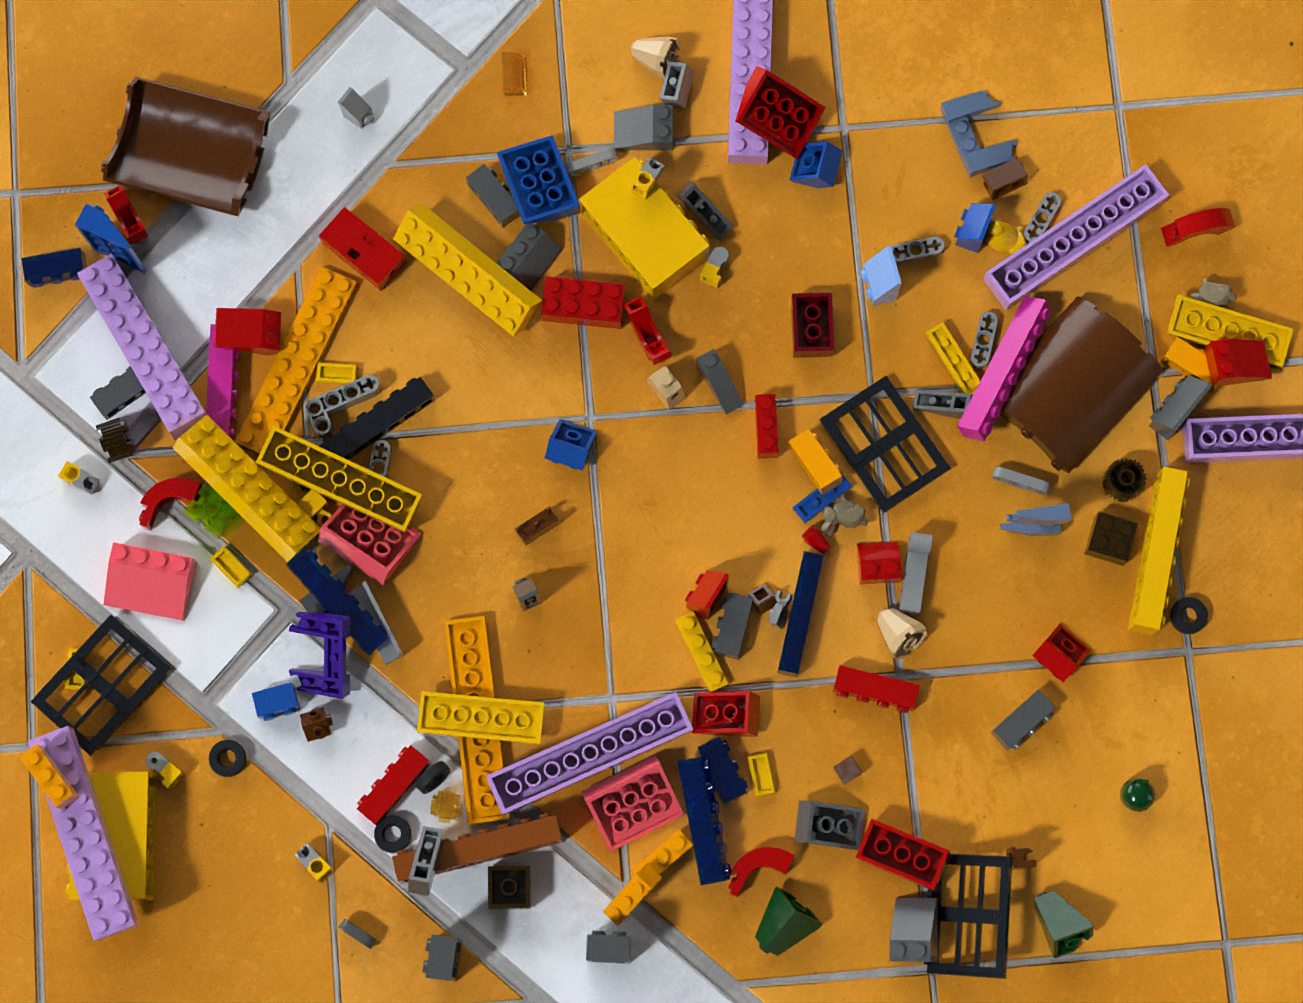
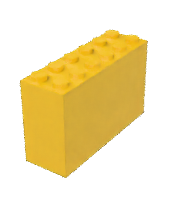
M633 157L579 199L580 213L649 296L655 300L709 258L710 242L704 234H699L696 230V224L684 216L685 212L682 207L672 202L673 198L667 190H662L659 186V180L655 182L646 199L630 190L631 181L645 164L642 160L638 161Z
M90 772L89 776L131 901L153 900L157 776L150 772ZM67 863V874L70 875V881L66 885V895L69 896V900L81 902Z

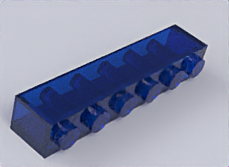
M304 547L286 563V567L329 614L350 616V637L369 657L388 639L385 636L388 633L380 624L376 626L371 621L374 618L366 609L364 611L358 606L360 602L354 595L351 594L349 596L344 591L346 587L339 579L335 581L330 576L332 571L325 564L322 566L317 561L318 556L315 552Z
M803 552L777 671L779 674L793 677L798 676L824 555Z
M707 755L677 761L700 884L706 885L729 880L732 871L726 858L728 850L722 837L724 828L718 816L720 807L718 801L715 800L716 786L711 779V762L708 760Z

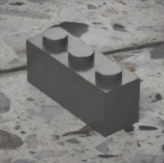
M483 164L466 177V182L497 222L504 228L520 216L514 198L508 193L509 189L504 182L500 183L496 179L498 177L496 172L491 167L488 169Z
M129 366L125 373L113 377L108 385L96 389L89 398L102 416L108 420L146 394L133 369Z
M729 592L728 598H723L721 609H725L723 617L719 616L716 628L720 629L718 637L714 636L711 648L715 649L714 654L738 660L753 598Z
M1038 689L992 730L991 733L1007 751L1011 747L1015 750L1023 743L1022 737L1026 734L1030 737L1039 729L1036 725L1041 720L1045 723L1054 715L1051 711L1055 707Z

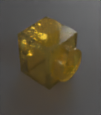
M438 791V795H433L430 814L437 817L439 822L450 823L451 820L456 821V817L460 816L462 811V804H459L460 795Z

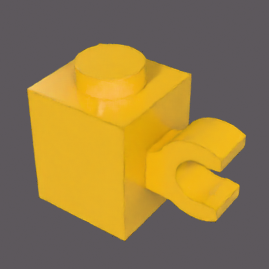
M310 490L297 503L313 521L317 519L321 527L324 524L322 523L323 518H330L332 516L325 511L330 506L329 503L313 490Z

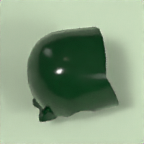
M1135 778L1126 781L1122 785L1120 799L1128 809L1142 812L1153 805L1155 791L1148 780Z

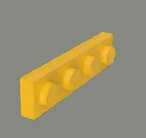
M942 322L926 331V336L962 393L973 395L980 380L945 324Z
M691 611L675 619L677 627L708 691L715 692L729 685L694 612Z

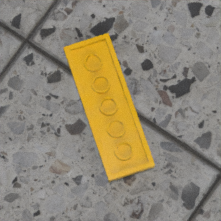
M1178 295L1166 334L1206 346L1210 341L1223 339L1263 340L1269 364L1281 368L1284 365L1293 328Z
M421 691L417 733L541 745L545 703Z

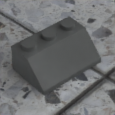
M526 224L497 261V264L531 291L562 249L545 231L535 224Z
M1188 376L1185 381L1180 379L1174 387L1177 391L1173 396L1168 394L1163 400L1162 404L1165 406L1161 411L1156 409L1151 415L1150 419L1153 421L1149 426L1169 440L1212 385L1192 376Z

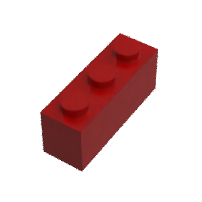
M775 394L755 395L757 458H778Z

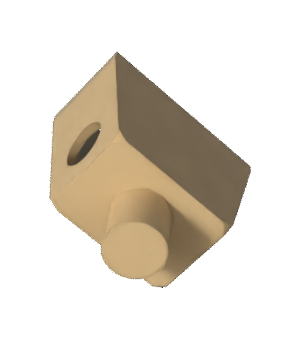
M663 366L646 380L669 410L685 399L683 387L666 366Z

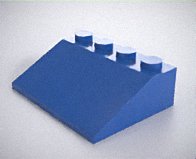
M553 135L497 152L523 224L560 220L578 214L580 205Z
M86 204L75 226L91 248L106 256L112 254L117 261L142 273H146V268L114 226L113 222L110 221L109 216L104 213L105 210L95 204L93 207Z

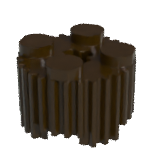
M116 418L96 425V430H101L102 433L99 441L103 452L108 451L110 457L107 459L109 463L133 456L132 452L136 449L133 440H128L126 432L129 429L125 420L121 421L120 418Z
M1125 458L1124 460L1114 461L1103 476L1102 485L1104 490L1107 491V495L1110 494V498L1114 497L1113 500L1117 499L1120 502H1128L1136 498L1146 486L1145 481L1147 478H1145L1146 473H1144L1145 470L1142 468L1143 465H1140V462L1137 463L1136 459L1133 461ZM1123 477L1128 479L1127 483L1122 481Z

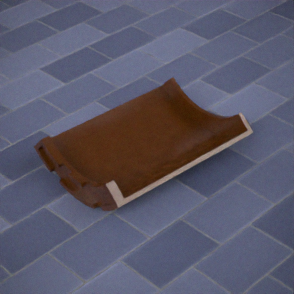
M135 77L131 83H128L126 88V94H128L122 125L117 130L116 143L106 161H103L101 166L103 181L238 217L247 202L245 195L247 191H252L265 149L261 145L263 136L267 137L271 112Z
M1079 296L1037 339L1034 350L1028 356L1026 365L1021 370L1017 383L1012 387L1009 398L1004 403L1000 416L1019 428L1025 438L1031 439L1052 461L1051 465L1056 470H1063L1067 473L1072 471L1163 371L1155 357L1150 352L1145 353L1140 347L1141 341L1107 312L1101 314L1095 310L1097 308L1096 305Z

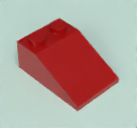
M216 308L215 348L268 356L280 351L281 312L266 309Z
M1263 340L1210 341L1204 349L1213 387L1272 379Z
M707 570L705 574L701 573L695 583L698 585L694 592L690 591L685 599L687 602L686 608L707 620L728 586L729 575Z
M751 691L694 693L692 734L758 737L760 696Z

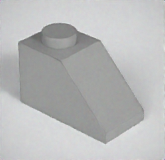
M349 87L338 101L342 115L362 129L364 125H368L372 120L373 112L371 107Z

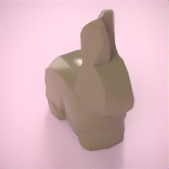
M1203 279L1198 293L1193 292L1190 295L1192 299L1219 307H1224L1229 302H1235L1236 296L1232 293L1230 286L1208 282L1207 279Z
M840 496L832 508L829 506L824 508L823 518L825 522L820 531L825 533L827 537H830L837 523L845 528H856L859 525L867 526L868 520L865 517V509L846 500L844 496Z

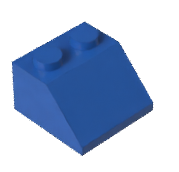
M828 141L806 143L800 155L794 161L790 181L815 188L833 187L843 151Z
M971 203L969 210L965 209L961 220L964 221L963 226H958L954 237L958 239L955 245L978 253L996 205Z
M559 419L549 438L544 459L583 471L593 447L597 431Z

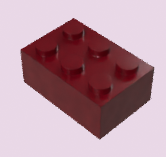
M832 292L792 293L793 358L833 357Z

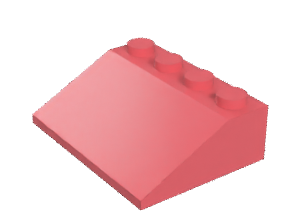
M342 504L320 528L317 541L381 585H384L418 541L421 533L408 526L404 533Z
M113 542L108 562L103 605L183 621L197 561L192 557Z
M655 755L581 791L610 852L684 816L665 772Z

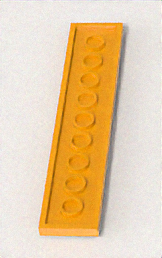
M322 266L320 267L235 440L237 445L260 454L273 425L286 431L317 368V364L320 362L357 286L356 281Z
M485 616L444 621L453 694L495 698ZM458 737L468 825L510 820V814L502 816L486 779L487 775L504 768L501 742L497 740Z

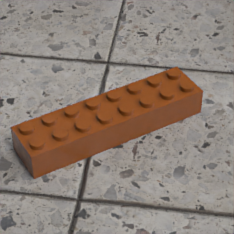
M551 813L539 815L538 820L532 821L531 818L519 820L518 825L512 826L510 823L499 825L498 830L492 831L490 828L479 830V835L463 834L457 836L458 840L455 841L443 839L441 841L435 875L563 843L556 815L552 816ZM409 849L397 851L396 856H392L398 882H408L416 851L411 852Z

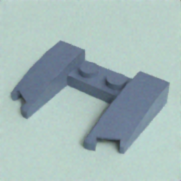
M986 90L943 102L940 106L942 115L969 178L990 171L1016 158L1012 156V147L1017 145L1016 139L980 149L967 118L995 109L1001 105L999 101L993 102L986 96Z
M1069 503L1018 510L1016 514L1006 515L1007 522L1011 523L1000 524V528L1007 532L1027 536L1059 535L1062 532L1061 524L1069 523L1072 519Z

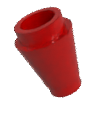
M810 526L801 536L804 539L803 542L822 555L831 548V545L818 527Z

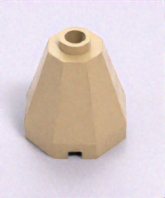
M671 36L639 38L636 42H633L631 53L634 60L657 77L664 79L668 62L679 61V55H676V50L680 51L681 45L678 38Z
M894 608L883 609L878 614L877 623L890 654L895 660L910 655L909 650L912 647L914 650L919 648L928 635L922 623Z

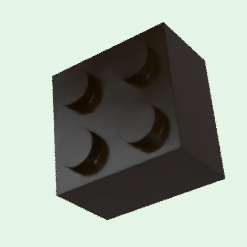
M1098 512L1094 517L1084 554L1124 566L1128 562L1138 523Z
M488 866L489 910L531 909V866Z

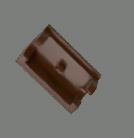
M1018 158L982 174L985 181L983 184L992 200L1027 185L1028 174Z
M547 507L516 527L515 531L526 546L558 526L559 520L553 514L551 508Z
M1016 847L1006 849V856L1013 857L1012 870L1037 867L1035 860L1026 861V856H1024L1027 853L1033 852V850L1030 848L1016 849Z

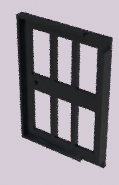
M884 376L820 418V422L883 513H886L951 469L887 376ZM882 390L885 391L906 421L892 431L869 400ZM866 402L887 432L885 436L876 442L871 438L853 411L854 408ZM847 413L851 415L871 444L855 454L834 423ZM912 434H915L936 465V467L924 475H921L900 444V442ZM894 446L898 448L918 477V479L907 486L903 484L883 455ZM877 457H880L901 488V490L889 498L884 496L864 467Z
M110 614L30 702L60 729L66 726L73 728L79 746L91 756L105 744L167 676L166 673L171 667ZM113 629L124 641L96 671L84 658ZM129 644L139 655L111 684L101 673ZM144 657L156 670L127 699L115 687ZM74 670L86 682L62 709L57 712L46 700ZM91 685L101 696L72 725L62 715ZM106 699L118 711L89 741L77 729L101 702Z
M950 854L946 865H960L958 907L942 906L944 872L936 892L928 889V898H937L938 959L941 921L957 922L955 963L953 965L924 962L927 965L928 974L1006 979L1013 857ZM966 866H980L977 908H964ZM985 867H1001L999 909H983ZM963 923H976L974 966L960 965ZM982 924L998 925L996 967L980 966Z

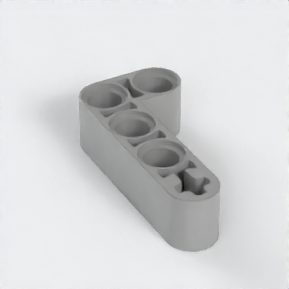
M367 375L309 400L306 403L305 409L316 434L324 439L332 435L334 429L329 416L376 397L381 392V385L377 377ZM372 383L374 388L370 389L368 384ZM350 391H358L355 397H348ZM338 398V404L334 406L329 404L331 399ZM314 406L321 407L320 411L315 414L311 413V409ZM321 424H328L327 430L319 431L318 429Z
M911 532L909 536L899 611L901 613L917 616L920 614L928 554L932 544V535Z

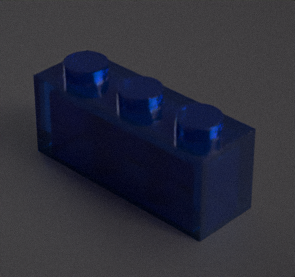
M81 248L21 258L24 281L31 287H41L45 283L59 284L63 280L68 279L80 280L77 273L87 268L85 253Z
M718 737L697 748L724 805L747 794L746 789H748V785L744 777L740 778L737 773L739 766L735 758H730L728 752L731 750L726 740L722 741Z

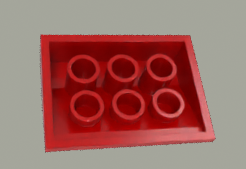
M756 66L746 84L735 122L797 159L826 107L770 71Z

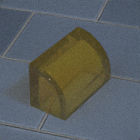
M502 52L504 96L528 95L526 57L519 53Z

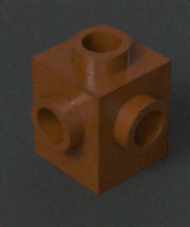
M324 707L300 714L302 729L308 742L332 735L330 726H333V721L330 714L326 715Z

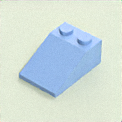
M887 246L865 262L861 271L862 281L866 282L868 287L866 289L867 299L872 301L873 306L896 301L899 293L901 280L891 246Z

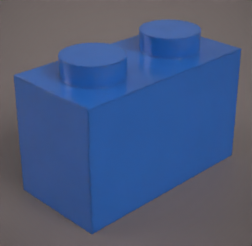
M292 682L252 693L257 717L264 719V721L273 720L276 718L275 715L282 713L284 716L296 713V709H300L295 685Z

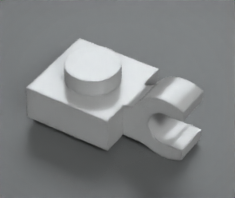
M779 590L775 595L778 603L775 604V607L769 613V623L775 628L782 629L788 614V605L792 601V595L788 593L787 597L781 600L783 593Z

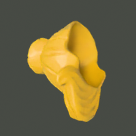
M991 221L985 233V242L997 252L1014 254L1026 245L1025 237L1021 233L1023 226L1014 228L1005 222Z

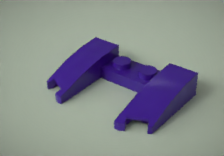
M298 612L296 616L301 619L297 626L292 624L289 627V632L324 638V671L291 668L289 670L290 676L298 675L301 686H298L296 690L339 699L345 698L350 694V675L346 674V638L350 636V616Z

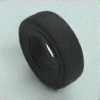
M1186 597L1178 600L1173 605L1170 612V620L1174 628L1179 632L1195 634L1205 627L1208 620V612L1200 600ZM1191 608L1196 612L1197 618L1194 623L1189 624L1182 620L1181 613L1184 609Z
M222 740L216 743L209 753L210 767L220 776H235L245 767L246 752L242 745L234 740ZM230 750L235 754V762L231 766H223L220 762V755L224 751Z
M443 761L433 764L420 776L416 787L423 794L433 791L446 779L450 768Z
M396 815L382 818L374 830L376 844L380 849L388 853L404 850L409 845L412 837L411 827L408 822ZM391 826H396L401 831L400 839L396 842H389L385 838V831Z

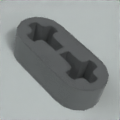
M346 919L338 927L370 949H372L377 941Z

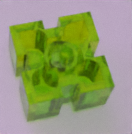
M205 482L198 492L200 499L197 502L192 499L183 513L197 525H200L202 522L205 523L203 528L219 540L228 528L225 522L228 518L234 520L238 512L213 487ZM217 506V511L215 513L210 514L211 512L209 509L211 507L215 508Z

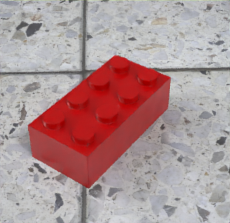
M546 276L541 310L542 321L621 329L625 284Z
M871 819L856 858L861 862L936 892L951 852L938 845Z

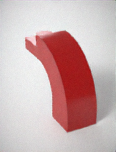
M122 185L104 193L130 245L138 244L149 236Z
M1213 208L1177 218L1175 222L1162 227L1161 231L1166 246L1171 247L1199 235H1219L1236 228L1230 209Z
M639 296L624 303L623 306L630 324L648 359L656 365L671 358L672 354L660 336L643 298Z
M170 478L157 483L146 492L140 502L146 510H143L139 516V525L151 531L160 509L168 502L182 500L197 505L204 489L203 485L187 478Z
M762 847L746 853L736 862L731 870L738 877L732 878L728 886L731 889L729 894L737 898L747 876L755 869L766 867L785 875L795 855L775 847Z

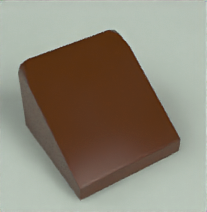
M765 583L748 593L749 597L753 598V603L760 614H764L772 609L777 603L774 594Z
M852 755L833 767L844 785L862 774Z

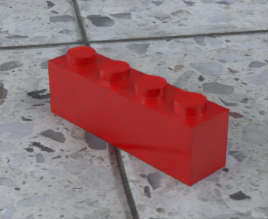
M839 665L833 692H837L836 695L842 698L853 696L857 697L856 700L862 703L873 701L877 702L876 705L879 707L888 708L893 706L897 707L896 710L899 712L908 713L915 708L920 685Z
M411 745L408 748L404 747L398 754L400 758L396 763H390L384 771L386 773L381 780L378 778L371 786L373 790L368 795L364 794L357 802L359 806L356 809L375 825L387 816L431 764L426 757Z

